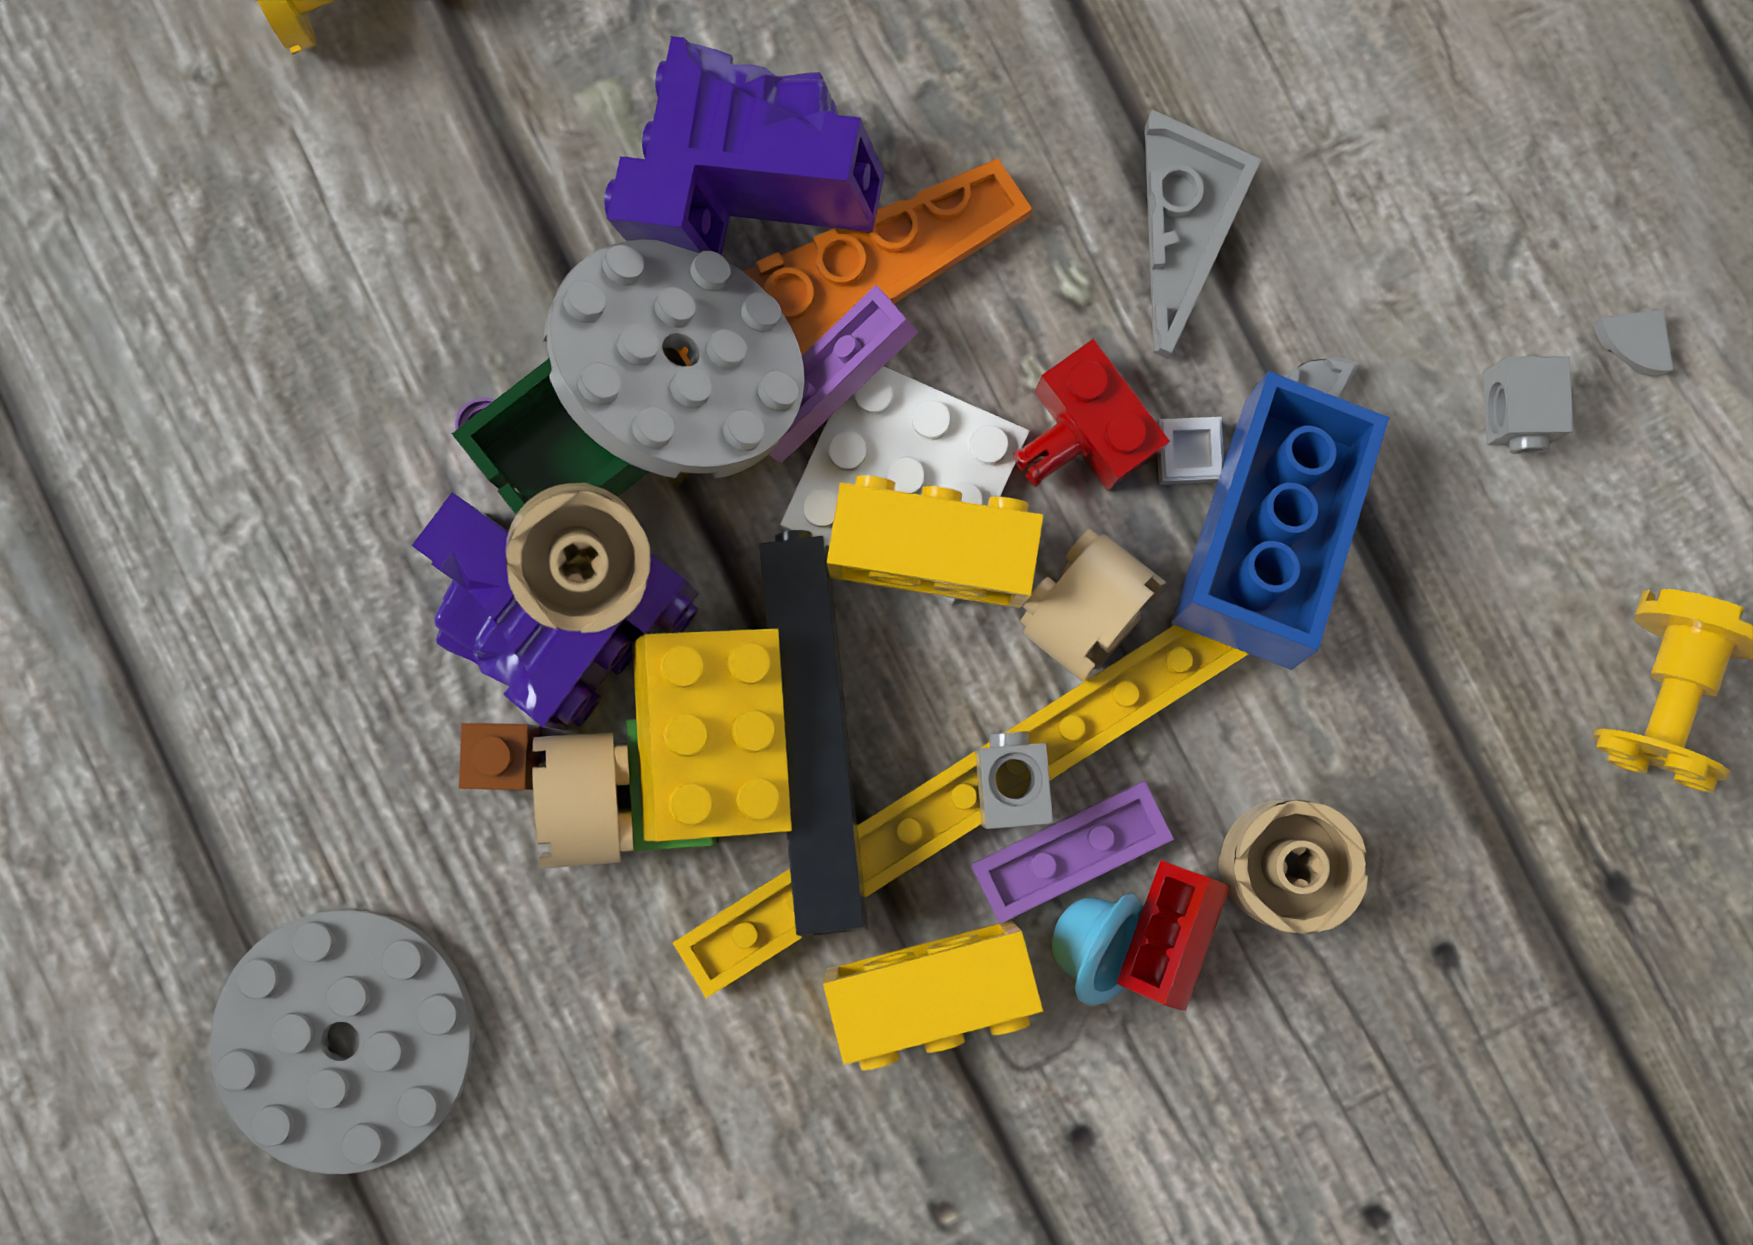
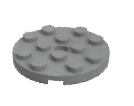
M647 239L625 241L599 249L579 262L565 277L546 318L543 341H547L552 366L549 377L561 403L574 421L594 441L613 455L643 470L676 478L680 472L713 473L714 479L742 472L764 459L777 446L793 424L799 411L804 391V367L800 348L790 324L782 313L780 305L772 296L768 295L753 279L728 263L722 255L716 252L703 250V252L697 253L658 240ZM686 347L689 350L687 358L690 360L691 366L681 367L673 364L665 357L662 349L675 348L682 350Z
M342 908L311 914L284 924L257 942L244 955L227 979L217 1001L210 1033L211 1067L215 1084L226 1110L238 1128L251 1142L275 1159L295 1168L323 1174H349L378 1168L395 1161L413 1150L427 1139L454 1109L467 1083L465 1080L470 1066L472 1046L476 1040L474 1010L464 979L454 962L434 939L418 927L396 916L390 917L372 911L357 910V908ZM335 1022H346L357 1030L359 1046L356 1053L351 1057H343L334 1051L330 1052L328 1050V1046H330L329 1032Z

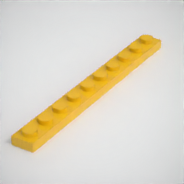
M1173 625L1004 733L1028 731L1029 744L1046 743L1050 781L1244 658L1249 653ZM990 741L980 748H990ZM975 751L858 824L865 898L982 824ZM1017 760L1005 761L997 769L995 775L996 787L1007 798L1021 796L1027 790L1030 783L1028 769ZM790 868L672 942L706 999L803 938L796 935Z

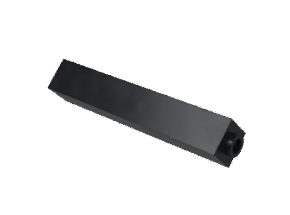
M807 530L785 531L776 534L774 542L759 543L767 629H778L792 830L786 832L796 935L808 937L868 930L833 584L827 566L829 550L823 536L813 537L812 532Z

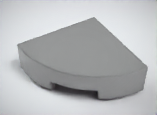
M1664 310L1605 316L1593 322L1597 338L1605 350L1608 351L1610 349L1621 361L1631 366L1633 371L1650 376H1663L1673 371Z
M1340 357L1318 359L1297 366L1284 377L1342 398L1359 363Z

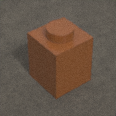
M461 723L459 789L533 790V768L539 767V764H541V751H533V738L542 737V726L530 724Z

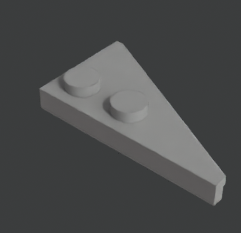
M1152 110L1145 125L1153 353L1168 359L1175 348L1262 159Z

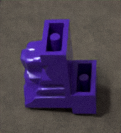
M671 36L666 61H661L656 71L655 88L658 100L653 121H649L643 131L642 151L645 159L620 156L616 177L609 181L605 191L604 206L607 220L626 241L658 240L697 253L704 250L722 255L730 216L873 232L885 173L861 118L839 115L838 108L831 98L830 91L820 72L776 76L765 67L733 64V57L730 54L690 43L684 37Z
M452 492L411 545L433 561L431 565L452 579L442 598L443 601L434 616V624L439 629L436 643L448 652L476 663L482 674L509 686L503 695L542 727L566 731L572 722L578 727L583 725L599 705L602 696L596 690L610 671L619 675L632 661V642L635 641L634 639L640 631H643L645 634L683 633L699 610L697 606L692 604L699 593L685 578L650 554V572L641 601L628 616L617 624L598 632L585 633L558 628L554 629L543 625L533 619L520 606L511 590L506 569V544L509 532Z

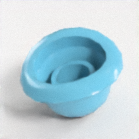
M1132 893L1122 896L1117 903L1095 897L1077 900L1063 912L1055 926L1052 937V952L1057 966L1076 980L1075 992L1077 999L1088 1006L1107 1003L1125 988L1116 984L1143 909L1139 898Z

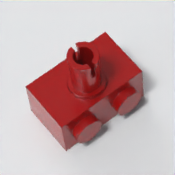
M1093 338L1041 375L1034 393L1057 424L1021 450L1015 451L1013 458L1022 471L1038 458L1044 457L1029 468V473L1025 475L1029 482L1037 487L1048 476L1076 456L1081 455L1105 489L1109 491L1158 456L1170 440Z

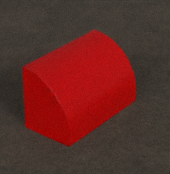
M1160 860L1116 984L1165 1006L1186 1011L1231 886Z

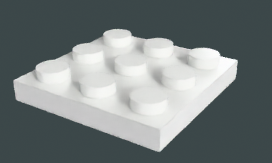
M883 366L829 417L780 526L787 531L807 530L812 532L813 537L823 536L829 549L840 482L855 484L856 476L859 475L876 476L896 482L895 491L921 495L924 486L950 488L962 492L961 502L988 506L989 497L1001 496L1015 464L1013 453L1022 449L1030 430ZM933 595V596H935V597H937V598H939V599H942V600H944V601H946V602H948V603H951V604L953 603V601H954V599H955V598H949V597H943V596Z

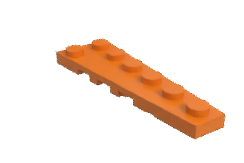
M997 158L924 189L911 199L899 200L878 209L873 232L847 229L836 231L833 228L813 237L814 241L780 255L777 252L756 261V266L742 272L753 279L768 295L778 302L782 313L794 332L801 355H803L875 285L895 304L1030 218L1032 207ZM686 347L682 350L675 349L685 366H691L690 360L687 358L689 350Z

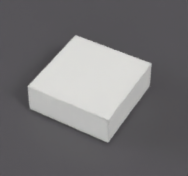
M1222 417L1159 419L1156 423L1170 440L1168 445L1157 456L1159 485L1218 483L1224 465Z

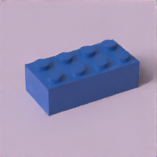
M1268 371L1244 402L1171 624L1290 670L1319 650L1390 417Z

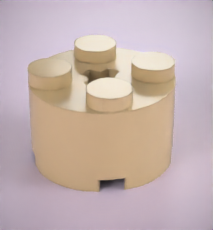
M588 483L557 485L535 495L520 509L513 520L506 544L508 581L520 606L539 623L554 629L558 628L567 631H580L581 633L598 632L623 620L641 601L650 572V546L633 512L614 494ZM572 543L580 549L591 545L593 548L588 553L591 561L590 567L581 570L579 566L573 563L564 568L562 566L566 561L564 548Z
M1088 529L1067 553L1065 560L1068 561V564L1061 572L1059 581L1055 583L1047 577L1033 591L1023 606L1027 611L1020 620L1025 626L1023 634L1083 683L1090 678L1093 669L1097 671L1140 621L1142 618L1140 617V609L1148 600L1153 603L1166 585L1163 579L1106 534L1098 536L1091 529Z
M613 732L534 737L533 751H546V763H541L539 767L533 768L537 844L551 843V852H543L539 858L540 868L621 863V852L633 851L631 807L618 808L617 785H630L627 743L614 744Z
M1276 799L1263 802L1247 810L1229 829L1218 861L1219 872L1224 884L1231 886L1228 894L1242 912L1262 924L1296 934L1321 932L1333 929L1343 923L1360 905L1365 895L1368 881L1364 855L1366 849L1363 839L1355 826L1337 810L1324 804L1304 800ZM1288 853L1300 855L1295 862L1301 870L1297 878L1285 875L1288 866L1284 860Z

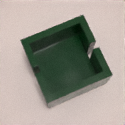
M550 358L452 433L453 437L488 481L499 489L497 492L516 515L535 495L557 485L588 483L605 489L618 497L649 473V471L629 464L610 453L594 441L574 421L561 403L549 375L552 371Z

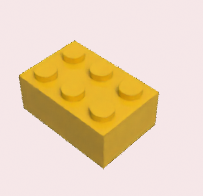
M868 475L856 476L855 484L840 482L827 558L831 579L1018 609L1031 596L1043 514L1028 512L1029 503L1008 497H989L988 506L961 502L962 492L938 486H924L921 495L895 491L896 482Z
M778 629L644 634L632 642L643 841H669L792 831Z
M1012 920L826 969L823 981L843 1065L859 1061L861 1070L876 1069L900 1060L898 1050L924 1044L927 1053L957 1047L965 1043L963 1033L988 1026L992 1035L1018 1031L1030 1025L1029 1015L1043 1012L1022 931Z

